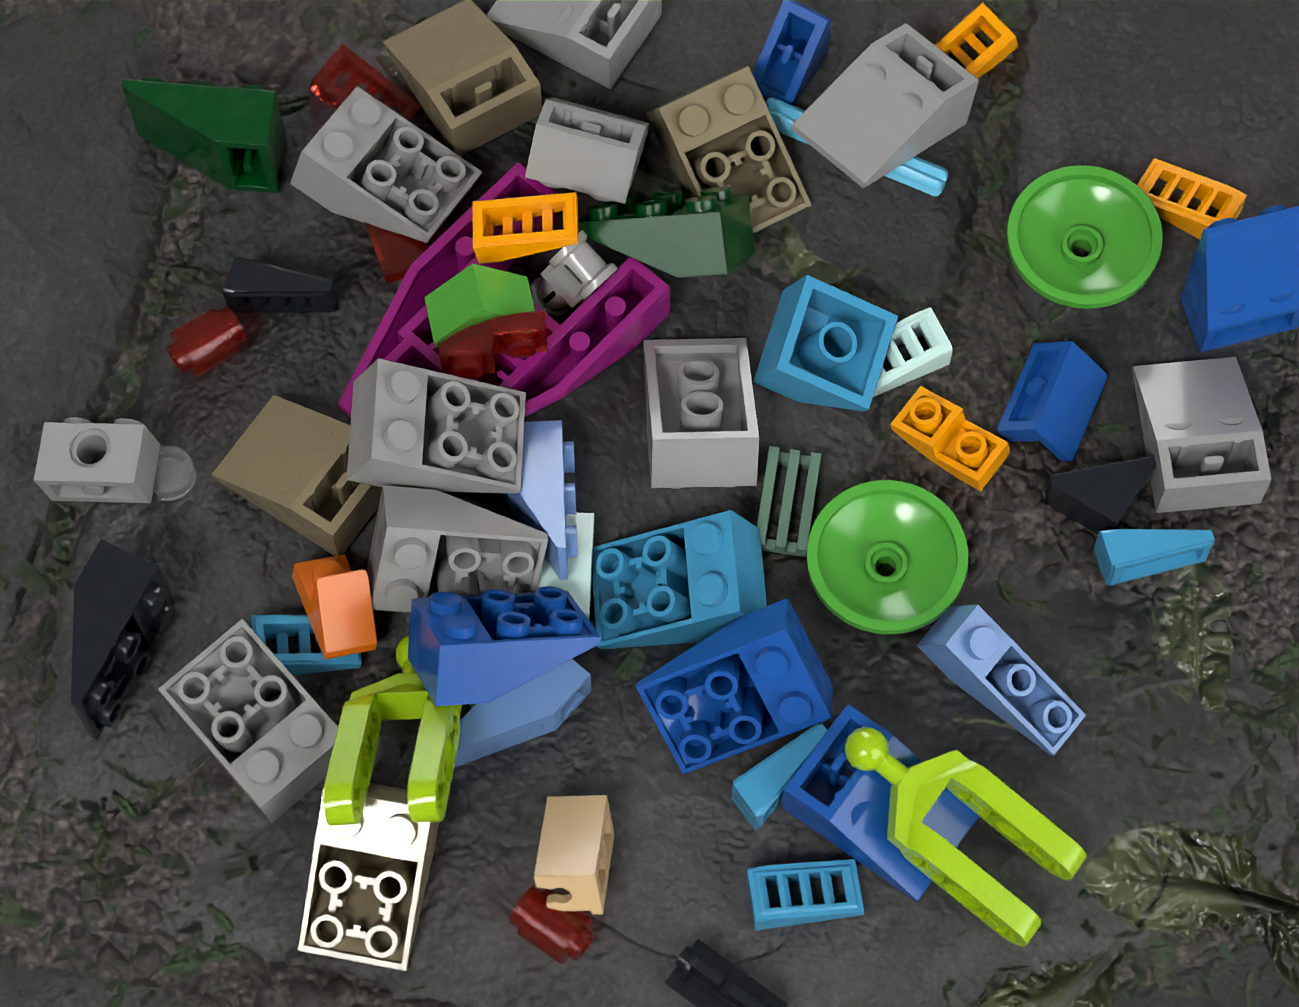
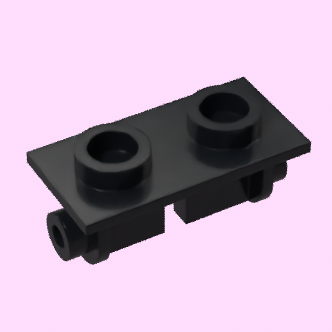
M697 939L691 948L687 946L681 952L675 962L677 967L665 981L667 986L696 1007L788 1006L786 1002L700 939Z

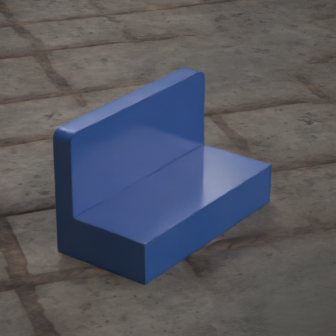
M1073 341L1034 343L996 431L1008 442L1040 441L1061 461H1072L1106 383V372Z

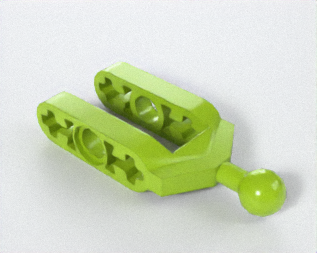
M409 634L396 647V661L402 672L352 692L350 700L344 703L324 785V811L327 823L330 826L358 825L362 819L379 743L381 720L421 719L408 780L409 815L413 823L442 822L444 819L460 739L462 704L435 706L408 659Z
M862 727L851 733L845 744V754L850 764L861 771L875 770L892 784L890 788L887 840L899 848L902 855L912 865L997 934L1015 945L1027 946L1042 924L1039 916L955 846L921 821L946 787L961 802L1032 860L1058 878L1070 881L1087 858L1083 848L994 774L976 762L967 759L958 750L949 751L913 766L905 767L888 753L887 740L880 731L869 727Z

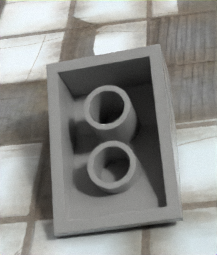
M747 339L643 340L651 488L679 489L686 487L757 486L759 431Z

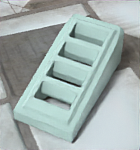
M931 307L896 323L886 354L893 369L886 372L882 366L873 397L950 364L953 351L952 345ZM921 335L929 347L925 352L917 339ZM903 343L912 359L906 362L897 348L898 345Z

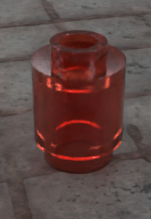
M225 306L218 311L212 308L170 332L173 343L167 346L166 349L175 366L182 374L190 370L195 377H198L239 353V346L246 343L248 339L234 313L228 306Z
M534 885L531 886L514 907L509 923L518 928V936L559 964L566 962L569 957L578 961L586 952L595 936V933L589 930L592 917L583 911H560L548 908L546 906L548 895L556 893L550 889L542 891Z

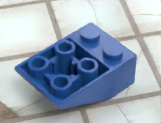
M1284 205L1273 206L1265 209L1255 217L1236 221L1235 218H1225L1212 223L1207 229H1203L1180 297L1200 353L1298 328L1299 206L1287 208Z
M540 587L535 592L511 593L506 590L491 589L483 592L482 595L459 596L451 592H437L430 595V598H413L411 602L408 659L435 706L489 703L600 644V635L571 594L557 587Z
M788 598L738 617L636 683V689L683 775L832 718L833 685Z
M847 704L784 788L782 809L912 900L918 902L932 883V880L912 865L902 855L900 849L887 840L890 788L892 784L875 770L861 771L853 767L846 758L845 744L849 735L856 729L869 727L883 734L888 743V753L905 767L913 766L922 761L893 734ZM945 787L921 822L957 848L977 821L979 815Z

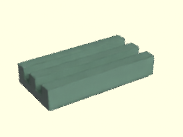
M769 446L757 521L762 551L806 557L821 453L811 452L810 456L800 455V450L790 449V453L780 452L779 447ZM780 465L787 466L777 537L776 540L766 539L777 467ZM798 468L807 469L808 475L797 543L787 542L797 472Z

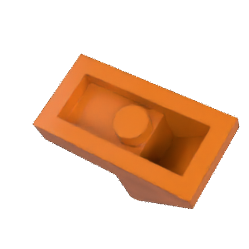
M345 554L294 563L292 578L324 659L376 650L377 638L369 579L366 570L352 571Z

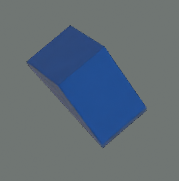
M783 0L752 73L762 96L776 98L795 106L828 56L830 18L795 0Z

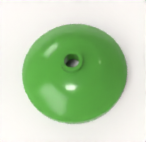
M1078 165L1052 170L1035 179L1016 199L1007 226L1008 252L1021 278L1034 291L1048 300L1074 308L1091 309L1106 307L1134 295L1152 276L1158 264L1163 244V233L1159 215L1144 191L1121 174L1095 166ZM1075 248H1082L1086 250L1089 255L1086 257H1078L1073 254L1072 250Z
M870 481L843 491L834 497L820 512L813 524L808 539L807 568L816 594L823 604L839 619L853 627L871 633L900 634L920 629L934 622L955 602L963 587L967 573L968 547L960 522L950 508L934 494L921 487L902 481ZM880 564H889L895 572L892 575L883 576L875 568Z

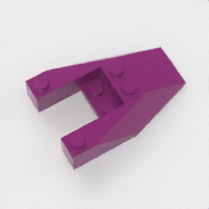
M517 162L478 201L556 193L539 181L526 178V168ZM470 207L410 265L338 402L339 408L351 417L354 380L379 358L526 392V417L563 398L634 350L670 314V286L638 260L629 257L561 325L534 304L538 322L537 328L435 348L424 297L471 264L507 271L520 258L479 264L473 250L472 207ZM557 212L553 213V225L558 221ZM542 216L534 217L533 232H541ZM522 220L513 222L514 234L522 233ZM503 225L494 227V236L503 235Z

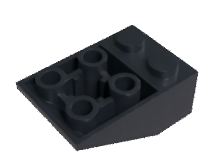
M103 539L98 543L74 585L71 704L90 737L98 740L105 726L110 728L118 719L124 704V699L121 698L130 681H137L144 673L150 657L148 649L157 634L163 635L172 623L176 609L174 606L175 601L158 564Z

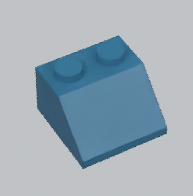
M806 275L783 289L753 383L800 403L865 412L870 408L898 315Z

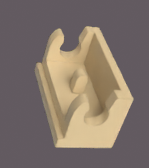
M607 795L547 797L534 873L535 884L538 888H564L570 892L567 895H548L546 902L548 908L556 911H591L592 914H603L614 841V829Z

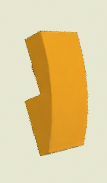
M922 386L917 389L890 424L891 429L918 452L980 492L1010 454L1007 441L967 421L963 408Z

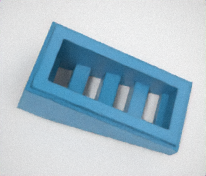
M1102 530L1098 532L1094 551L1105 584L1111 586L1205 562L1215 539L1212 530Z
M251 615L248 626L265 645L266 639L275 638L276 654L274 655L292 675L361 667V653L324 659L321 649L320 653H311L310 634H314L307 615ZM289 636H297L298 653L289 654Z
M817 723L733 781L731 799L754 830L762 826L783 801L784 788L828 731L822 723L820 725Z
M855 859L767 865L747 868L746 881L755 931L864 915ZM842 875L846 902L835 903L831 877ZM820 879L824 904L814 905L810 880ZM788 883H799L802 906H792ZM777 885L780 907L770 908L767 886Z

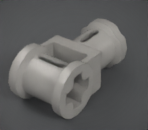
M583 230L578 233L579 244L563 247L548 262L549 265L540 273L541 277L534 280L530 285L533 303L554 320L564 317L570 308H573L581 299L585 300L618 269L614 263L606 264L586 242L587 235ZM554 291L556 295L548 303H545L544 299Z

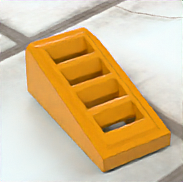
M982 2L936 43L935 46L946 55L951 53L969 73L979 79L1018 47L1016 36ZM981 30L993 42L988 48L975 36ZM965 42L979 54L974 61L960 48Z
M1155 158L1137 184L1153 203L1159 218L1199 240L1203 229H1207L1212 223L1225 218L1237 219L1247 197L1246 194L1233 187ZM1159 178L1168 182L1159 196L1149 193ZM1176 188L1184 191L1178 203L1169 201ZM1194 197L1202 201L1196 211L1188 208ZM1211 206L1219 210L1215 218L1206 215Z
M576 192L472 201L473 250L479 264L500 262L579 244L578 197ZM563 211V230H553V213ZM542 216V231L533 232V218ZM522 220V233L514 234L513 222ZM503 225V235L494 236V227Z

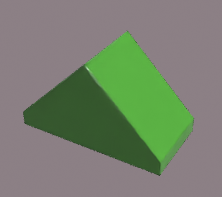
M471 264L424 297L435 348L538 327L527 276Z

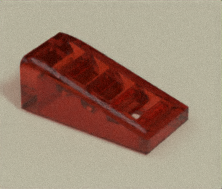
M341 44L316 74L309 87V91L335 110L340 107L360 82L368 86L365 92L372 97L376 92L382 95L384 99L381 103L387 107H390L393 103L401 109L397 114L409 122L421 108L420 104L344 44ZM345 71L351 77L339 89L334 85V82Z

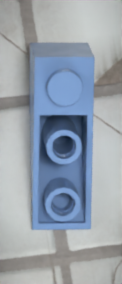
M562 420L524 422L521 491L519 493H502V497L520 523L548 534L544 558L560 580H567V558H578L576 525L566 526V515H576L575 483H565V473H575L574 441H563Z
M979 605L951 606L917 645L954 684L1049 755L1057 753L1086 716Z
M570 659L489 703L470 704L472 709L460 720V739L454 768L557 730L592 692L590 673L573 659Z

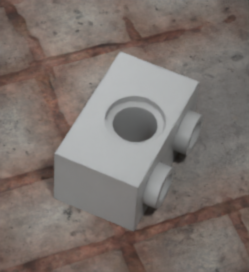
M77 417L66 418L64 423L44 422L34 482L51 501L151 503L161 445L143 423L133 419H116L113 424L93 423L87 419ZM106 452L99 462L91 464L97 455Z

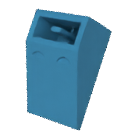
M732 510L593 547L592 584L596 631L600 635V644L597 645V648L614 649L701 642L738 617L766 607L767 601L759 528Z

